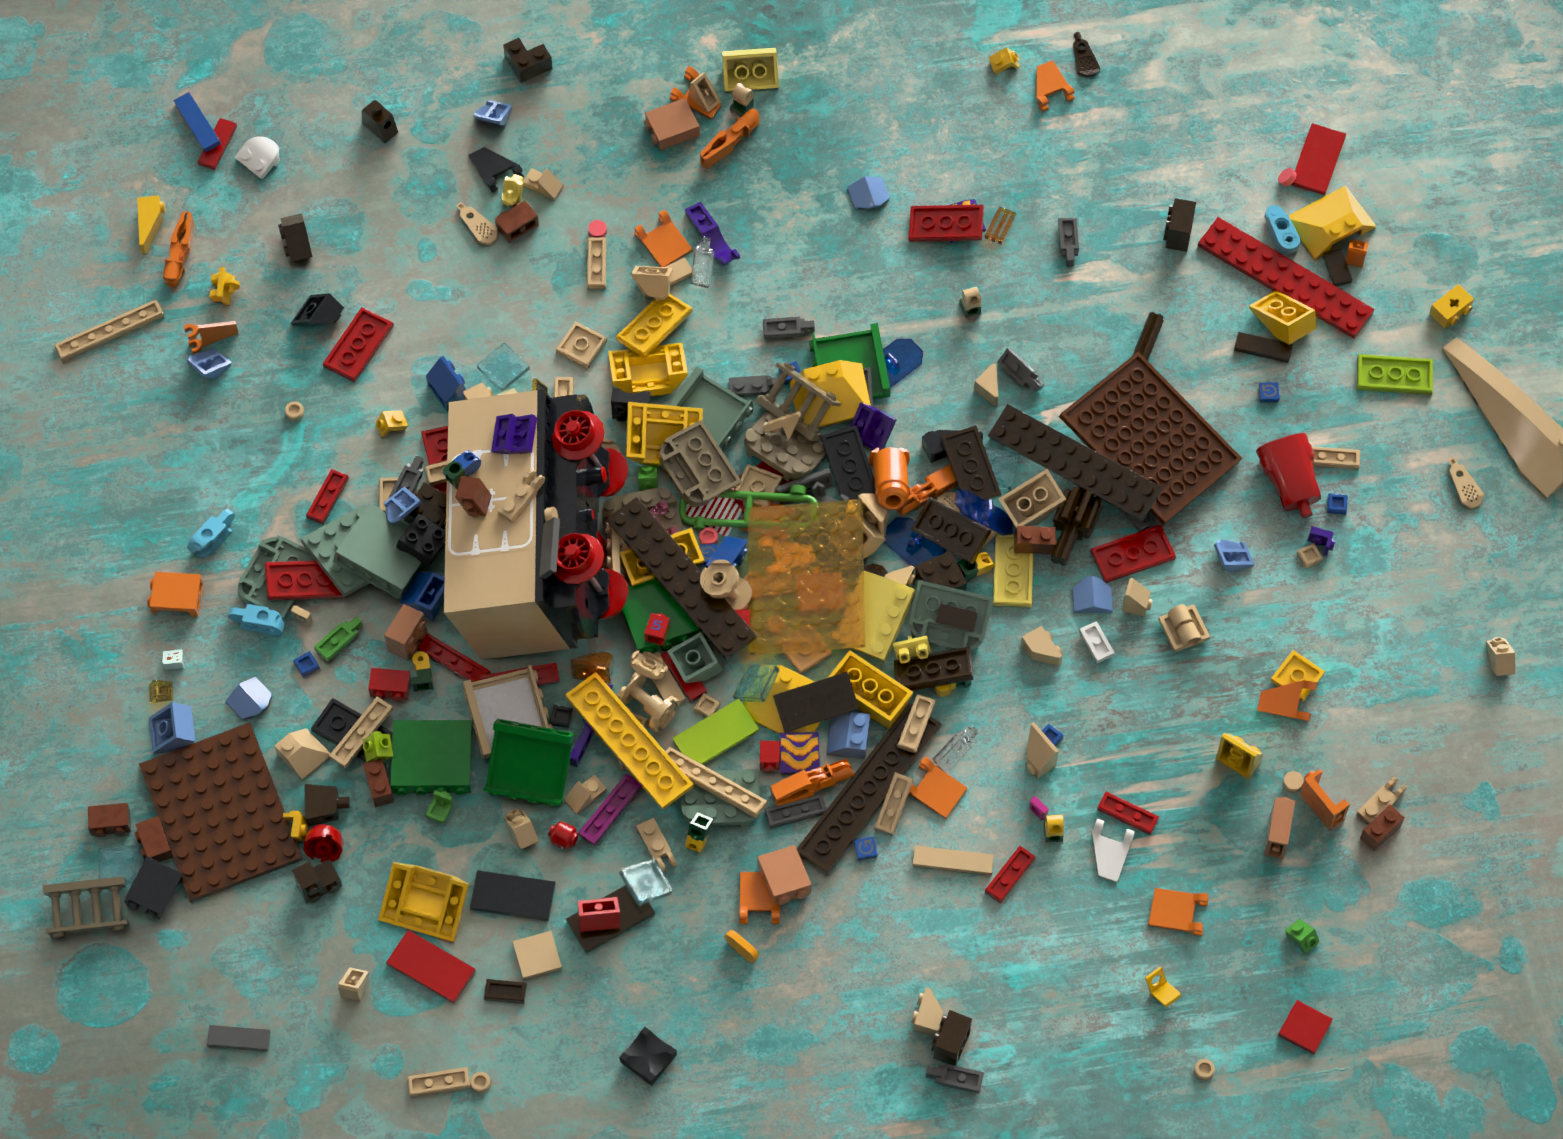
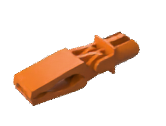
M750 109L742 117L738 118L736 116V123L727 130L720 131L700 153V164L708 169L729 155L735 145L745 135L749 138L750 132L760 124L759 112L756 109Z
M187 211L182 212L171 236L170 258L164 259L163 279L166 285L171 288L179 284L182 272H185L183 264L188 253L191 251L194 220L192 213Z
M950 465L927 476L925 484H917L909 488L910 493L907 503L903 507L895 509L897 512H900L901 517L914 509L918 511L919 507L926 504L929 497L933 496L937 499L943 493L957 486Z
M847 758L829 765L826 761V765L807 772L804 770L771 785L770 791L776 804L780 806L811 797L815 792L832 785L836 788L835 783L854 776Z

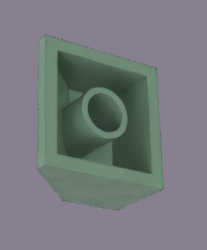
M701 632L667 651L685 683L707 681L723 671Z

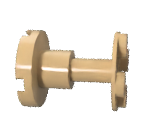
M715 560L711 562L712 565L708 568L705 567L700 576V584L704 591L713 598H725L734 610H746L752 597V589L746 580L739 577L735 566L727 560Z
M635 672L630 678L631 682L627 687L624 686L620 689L618 696L624 705L633 698L644 705L643 710L652 716L649 727L658 732L659 727L663 729L677 713L674 709L676 705L680 706V701L674 696L668 697L665 701L657 695L650 696L641 689L645 683L646 676Z

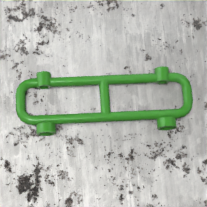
M791 485L790 494L729 490L718 496L720 498L746 499L744 520L712 519L702 516L688 517L686 514L687 502L682 497L679 502V515L681 521L685 524L694 525V529L699 531L705 529V526L787 530L788 535L799 536V531H809L814 528L818 520L819 506L814 497L805 495V486ZM753 499L807 502L811 505L810 521L806 524L798 522L751 521Z

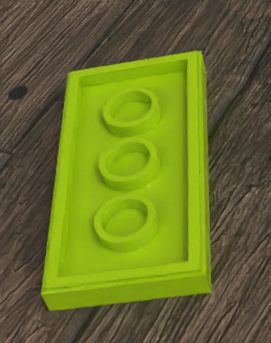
M1358 354L1357 390L1432 395L1433 359Z
M737 699L672 739L682 754L704 765L760 730L741 700Z

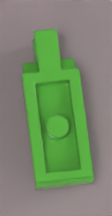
M356 616L349 623L347 621L341 622L314 646V650L328 663L359 634L358 630L363 626L362 621Z

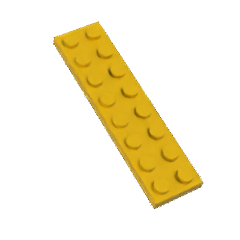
M596 672L565 694V698L662 810L694 787L689 778Z

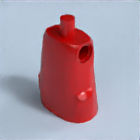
M1293 434L1260 446L1256 450L1259 464L1263 473L1269 477L1277 490L1284 510L1292 511L1299 509L1302 518L1312 516L1313 513L1310 505L1321 500V494L1314 474L1313 462L1315 454L1307 434Z

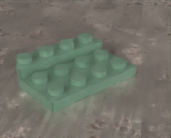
M277 535V537L263 539L259 543L258 549L245 572L239 579V599L246 605L268 607L270 610H275L284 620L294 600H267L265 562L315 561L306 548L285 537Z
M918 580L909 618L910 629L916 637L927 635L928 642L955 649L970 647L971 650L977 649L986 637L994 598ZM940 604L977 612L974 632L935 623Z
M758 769L714 771L760 797ZM693 784L694 787L681 796L682 817L689 824L697 812L713 818L712 826L741 825L742 828L749 826L756 819Z

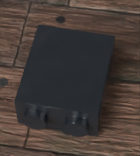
M147 856L125 897L124 903L131 910L144 912V915L150 919L155 920L157 918L160 920L183 873Z

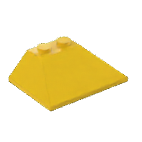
M1346 186L1288 215L1300 236V242L1314 260L1322 257L1324 252H1329L1333 244L1353 233L1358 232L1362 236L1376 228V225Z
M682 343L658 345L645 358L631 349L608 351L613 385L627 393L649 391L650 396L671 394L688 376Z
M838 360L807 368L799 373L826 393L831 392L836 395V400L842 403L840 407L832 405L829 407L818 428L852 420L860 402L871 406L861 363ZM795 379L790 381L791 389L796 382ZM803 385L793 400L795 412L799 411L810 392ZM816 395L804 416L803 422L807 425L811 424L825 400Z
M628 402L626 458L643 465L661 466L658 454L664 441L671 435L702 420L703 408Z
M765 665L745 698L743 705L755 723L778 734L785 733L773 695L815 681L782 665ZM821 721L786 733L815 732Z
M393 862L378 920L454 942L469 884L455 876L425 867Z

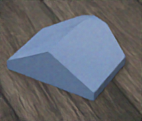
M488 100L484 106L476 110L473 117L478 120L506 126L512 105Z
M865 176L847 187L854 209H871L889 201V195L882 177Z
M215 348L191 355L187 360V363L203 377L214 380L230 367L232 363Z
M406 487L401 488L384 502L387 520L391 524L402 520L422 504L421 500Z
M1218 540L1214 544L1222 566L1229 572H1237L1255 565L1245 542L1238 543L1230 540Z
M1090 576L1083 579L1073 587L1074 613H1112L1111 587L1099 577Z
M254 677L240 683L225 702L242 720H245L248 717L258 715L267 708L272 694Z

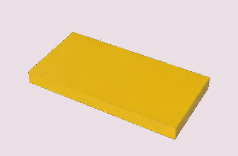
M669 294L668 298L665 297L664 300L654 299L616 336V340L645 358L693 312V309Z

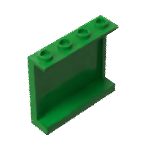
M878 323L870 324L871 330L815 338L814 333H811L812 341H809L810 352H814L815 357H812L813 367L838 360L861 363L863 368L871 367L873 399L891 397Z
M656 579L635 586H628L627 600L622 612L637 651H640L639 653L643 654L644 651L653 654L660 650H669L672 646L681 644L701 632ZM651 613H662L670 618V628L664 646L645 641L644 633Z
M497 718L493 724V730L495 731L487 781L483 791H487L488 794L493 796L503 794L507 795L509 799L517 800L523 798L527 799L526 801L529 803H538L539 801L546 803L550 807L560 806L564 801L574 733Z
M393 720L392 793L397 795H406L407 793L425 795L427 793H434L435 790L455 793L457 795L471 793L472 720Z

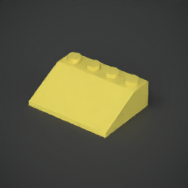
M863 570L833 641L886 663L892 651L893 643H895L914 600L915 589Z

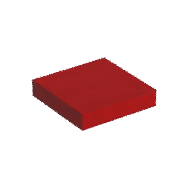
M1296 1000L1278 1036L1314 1055L1333 1018Z

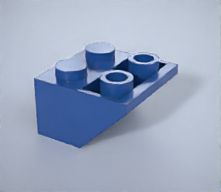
M441 356L427 373L426 380L429 388L448 412L449 402L464 400L463 391L466 388L464 387L465 380L461 374L457 375L454 371L453 363L450 360L447 361L444 356Z
M726 536L705 567L708 568L712 565L711 562L715 560H727L735 568L737 565L740 566L746 557L748 541Z
M418 572L399 605H408L424 613V617L434 620L444 603L445 577L435 572Z

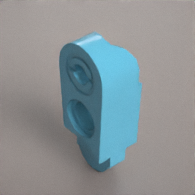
M1277 205L1269 206L1266 209L1264 218L1277 251L1283 255L1297 251L1300 236L1288 214H1285L1283 209Z
M226 509L217 518L211 516L191 537L187 549L199 557H207L232 532L228 527L234 520L235 514Z
M247 604L246 609L234 607L230 608L228 618L241 623L239 628L280 636L285 627L282 616L277 611L270 610L268 607Z

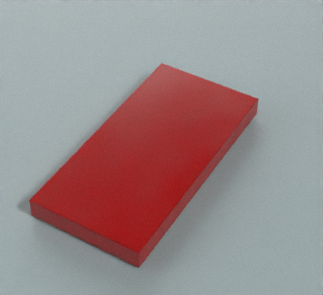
M1312 123L1295 168L1296 179L1291 185L1325 195L1344 144L1346 133Z
M984 205L911 206L908 240L909 242L982 240Z
M361 307L323 362V367L355 383L393 328L394 323Z
M448 426L421 431L428 464L433 465L447 461ZM447 482L434 485V488L447 495Z
M1161 524L1090 549L1105 583L1176 559V555Z
M316 561L265 562L267 600L344 598Z
M407 930L386 961L388 966L452 1003H455L476 971L474 967Z

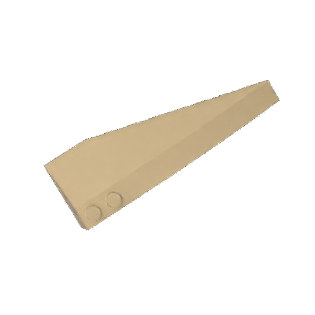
M1456 337L1444 346L1442 350L1454 369H1457L1462 382H1465L1469 388V393L1476 399L1479 409L1491 428L1498 434V439L1508 450V455L1515 461L1519 472L1546 499L1563 486V428L1510 379Z

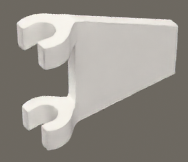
M1097 819L1092 836L1098 876L1117 883L1135 831L1127 829L1123 842H1119L1100 835L1104 821Z

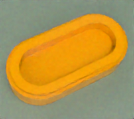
M729 930L724 935L725 941L747 961L753 963L759 957L757 950L737 932Z

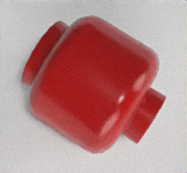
M563 821L552 825L548 832L550 843L563 850H568L570 847L573 848L579 836L574 826Z

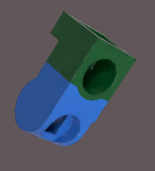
M467 450L457 456L442 471L446 480L458 489L461 476L468 477L471 473L476 472L481 466V460L470 450Z

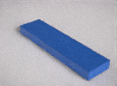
M190 92L173 100L205 153L221 145L219 138Z

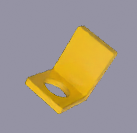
M1161 967L1145 977L1150 994L1165 1007H1168L1182 997L1181 993L1167 982ZM1160 975L1159 981L1155 984H1152V979L1155 976Z

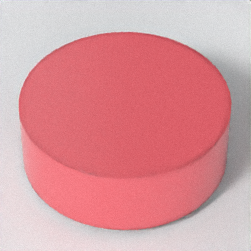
M1291 168L1283 170L1278 177V182L1284 187L1291 185L1296 179V172Z
M601 220L592 221L588 226L589 235L592 238H603L607 233L606 224Z
M707 527L702 529L699 534V541L702 545L717 544L718 533L714 528Z

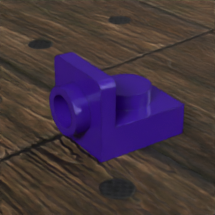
M1311 526L1308 541L1315 545H1325V556L1328 555L1329 550L1333 551L1336 540L1332 539L1334 532Z

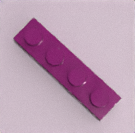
M625 774L579 831V836L595 846L642 788L639 782Z

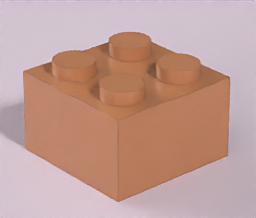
M402 605L384 634L389 652L407 661L411 655L413 656L417 652L420 640H423L428 633L424 613L408 605Z

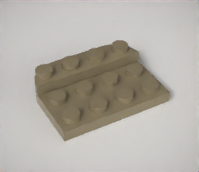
M767 410L756 424L746 431L744 446L747 450L746 454L751 459L753 456H756L783 474L782 479L786 481L810 475L826 457L823 444L809 440L795 429L789 441L783 427L777 433H765L764 423L778 418Z
M702 420L671 435L661 446L658 454L659 462L680 496L691 507L707 505L710 500L735 488L742 482Z
M653 488L613 497L604 502L602 509L603 526L609 516L637 497L669 535L684 531L677 500L668 488ZM619 537L620 552L630 549Z

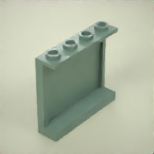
M699 367L694 369L668 404L669 406L703 408L702 421L721 450L729 446L734 433L741 430L743 421L746 417L749 418L754 411L751 399L746 401L708 378Z
M368 504L343 540L333 559V562L397 599L401 598L406 586L422 564L413 555L396 548L399 538L409 525L401 521L391 524L387 520L386 513L379 507Z

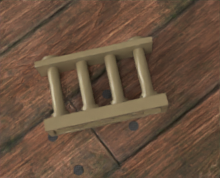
M787 362L784 364L776 363L775 366L782 370L770 393L766 394V396L758 395L755 402L780 418L792 414L789 412V407L802 385L805 386L810 392L799 409L801 416L795 430L811 441L820 442L822 434L818 432L819 424L831 405L840 407L842 403L836 400V395L831 392L826 393L796 372L793 365ZM789 375L796 382L784 403L779 405L775 402V397ZM816 395H818L825 401L812 423L807 425L803 422L804 416Z
M121 876L43 885V893L51 898L53 928L46 929V933L52 935V938L64 937L66 933L112 928V931L124 930V927L129 926V922L121 918L119 891H121V887H126V879ZM103 889H109L112 895L114 920L112 922L102 923L99 893ZM89 891V894H91L94 924L82 925L79 898L81 892ZM69 893L72 900L73 926L62 927L59 898L61 894Z

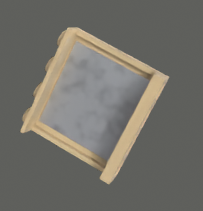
M528 665V668L475 682H471V679L463 681L462 689L482 760L488 759L491 756L495 731L493 730V724L497 718L553 729L551 724L548 725V710L546 706L543 707L541 701L544 699L542 689L537 687L538 675L536 670H532L531 665Z

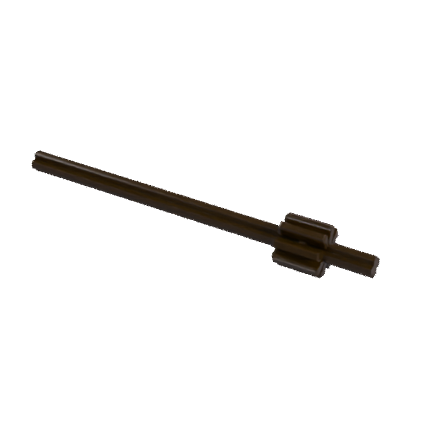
M1149 313L1132 356L1139 352L1148 361L1164 322V317L1160 313ZM1080 487L1064 490L1063 495L1067 501L1056 509L1052 519L1055 530L1061 531L1051 555L1053 563H1059L1062 566L1066 565L1075 541L1082 540L1083 537L1086 539L1091 537L1102 510V501L1099 497H1093V492Z

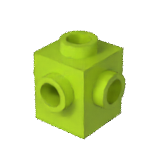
M376 731L363 739L366 762L382 759L385 762L393 757L390 734H382L380 731Z

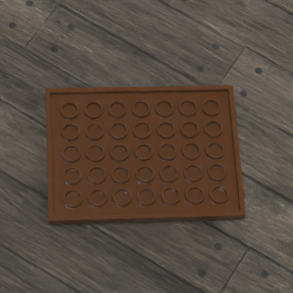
M1139 352L1134 354L1059 415V418L1088 448L1162 488V491L1149 510L1162 525H1165L1242 460V457Z
M250 722L139 763L178 871L183 873L181 879L190 903L303 860L296 840L291 837L292 829L288 820L283 818L285 811Z

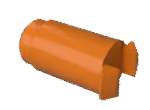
M878 447L870 452L868 458L870 466L873 467L876 497L883 508L889 510L899 509L907 503L910 493L907 470L910 461L909 451L901 447L899 449L889 447L879 451Z

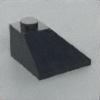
M330 293L310 295L291 324L295 326L336 322L341 317L344 307Z

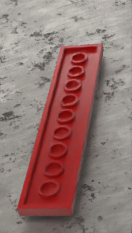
M1220 217L1216 218L1198 242V247L1270 290L1279 291L1314 309L1316 317L1355 339L1374 313V308Z

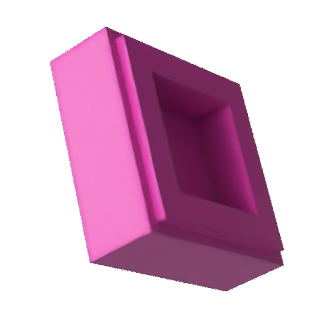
M1034 796L1030 800L1029 809L1043 821L1048 816L1049 809Z

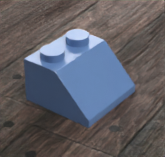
M172 702L149 717L153 753L174 751L195 742L191 706Z
M848 712L831 718L826 755L865 759L870 714Z

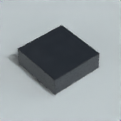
M553 705L549 723L554 726L569 728L573 708Z

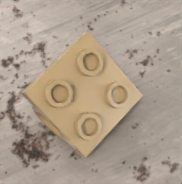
M1184 604L1175 606L1169 610L1168 614L1160 616L1158 619L1174 653L1210 639V635L1194 604L1187 607Z

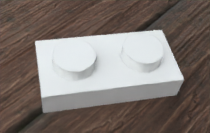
M1097 621L1079 629V633L1096 663L1114 656L1115 653Z

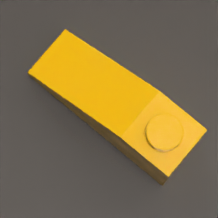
M159 195L137 197L139 245L142 254L147 253L163 221L162 213H165V203L161 202Z

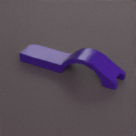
M701 202L685 209V214L703 237L708 250L716 261L725 266L735 259H740V254L736 249H730L720 232L718 224Z
M607 684L609 688L612 690L613 685ZM584 719V728L570 757V765L578 767L594 735V730Z

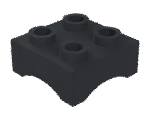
M613 388L611 396L612 419L618 421L627 420L628 402L650 404V392L627 393L618 388Z
M418 514L399 538L396 548L413 555L423 565L429 567L445 546L446 531Z
M644 1027L633 1043L621 1054L619 1059L620 1063L652 1086L677 1056V1050Z

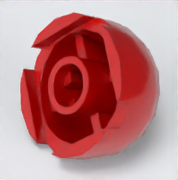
M316 825L305 836L304 853L312 860L315 857L321 859L320 862H325L329 859L333 862L340 858V854L343 851L342 835L338 829L331 825Z

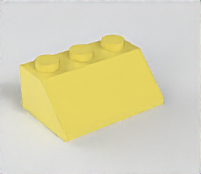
M776 48L722 52L725 92L733 91L738 83L751 90L779 88Z

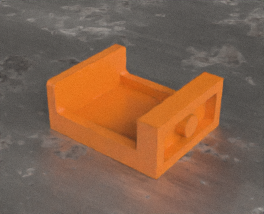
M155 572L154 579L151 578L150 590H152L151 596H148L147 606L150 607L152 614H156L157 610L189 612L190 617H198L203 588L201 574Z
M1319 769L1316 772H1309L1304 777L1300 795L1328 830L1345 820L1350 805L1345 799L1336 805L1319 786L1322 771Z

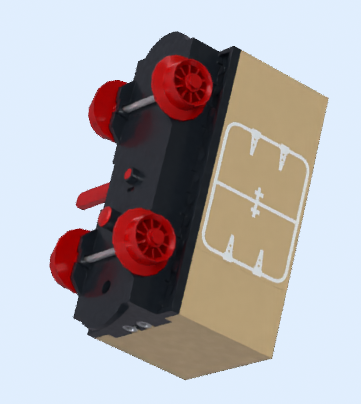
M545 389L449 402L447 465L463 452L470 450L481 460V466L468 477L480 478L492 495L486 516L472 517L467 514L455 498L457 489L447 481L444 614L481 660L578 648L579 639L598 637L599 619L614 617L625 606L628 595L626 580L620 573L612 569L602 568L604 557L607 556V550L604 549L605 540L598 531L599 497L613 496L621 491L625 485L628 464L620 452L601 446L605 434L604 426L601 420L594 415L592 405L585 394L551 398ZM514 414L516 417L533 414L537 417L532 453L499 454L491 452L496 416ZM533 469L536 471L534 479L542 475L545 477V481L527 507L514 522H511L498 513L497 509L517 484L523 480V476L527 471ZM555 507L558 519H560L557 569L555 573L544 579L539 577L543 524L546 523L544 511L546 508Z

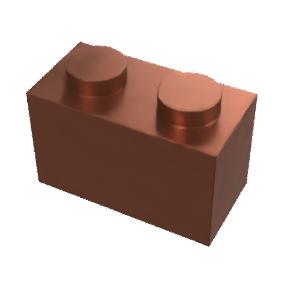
M526 200L515 204L512 209L500 213L495 218L498 231L508 243L539 225L538 215Z
M461 476L455 498L469 516H486L492 496L480 478Z
M1017 526L1014 533V553H1053L1056 545L1055 527Z
M378 759L364 763L363 766L375 808L393 803L394 800L383 760Z
M128 803L88 806V829L91 836L104 837L106 834L124 835L126 832H131V817Z
M1390 804L1363 829L1360 839L1375 852L1402 826L1405 817Z
M158 816L135 824L137 831L134 834L137 842H142L144 848L140 850L144 860L147 856L158 862L173 858Z

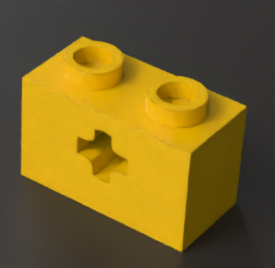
M1458 284L1432 304L1429 314L1445 329L1449 325H1454L1463 314L1467 315L1473 309L1474 298Z

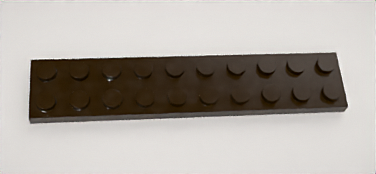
M1009 404L1006 405L988 434V437L1080 488L1093 492V495L1141 521L1144 520L1162 491V488L1157 484Z
M637 497L606 519L612 529L726 661L757 638V635L725 598H713L704 591L700 584L702 573L700 569Z
M911 703L907 705L855 772L854 776H852L797 847L799 856L827 875L885 801L895 772L905 775L942 726V723L930 716L916 754L898 748L900 737L913 706Z

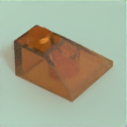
M602 651L571 659L572 679L585 680L596 672L605 683L611 684L614 655Z

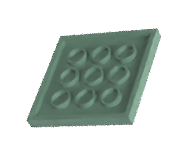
M365 504L301 538L303 546L343 597L369 584L366 580L333 562L335 552L367 506Z

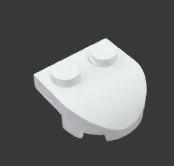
M253 137L246 141L235 155V158L263 180L273 166H278L280 162V149L275 142L268 138Z

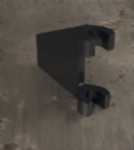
M486 147L468 155L485 180L491 193L498 190L494 177L510 169L513 174L524 177L522 174L523 170L519 164Z

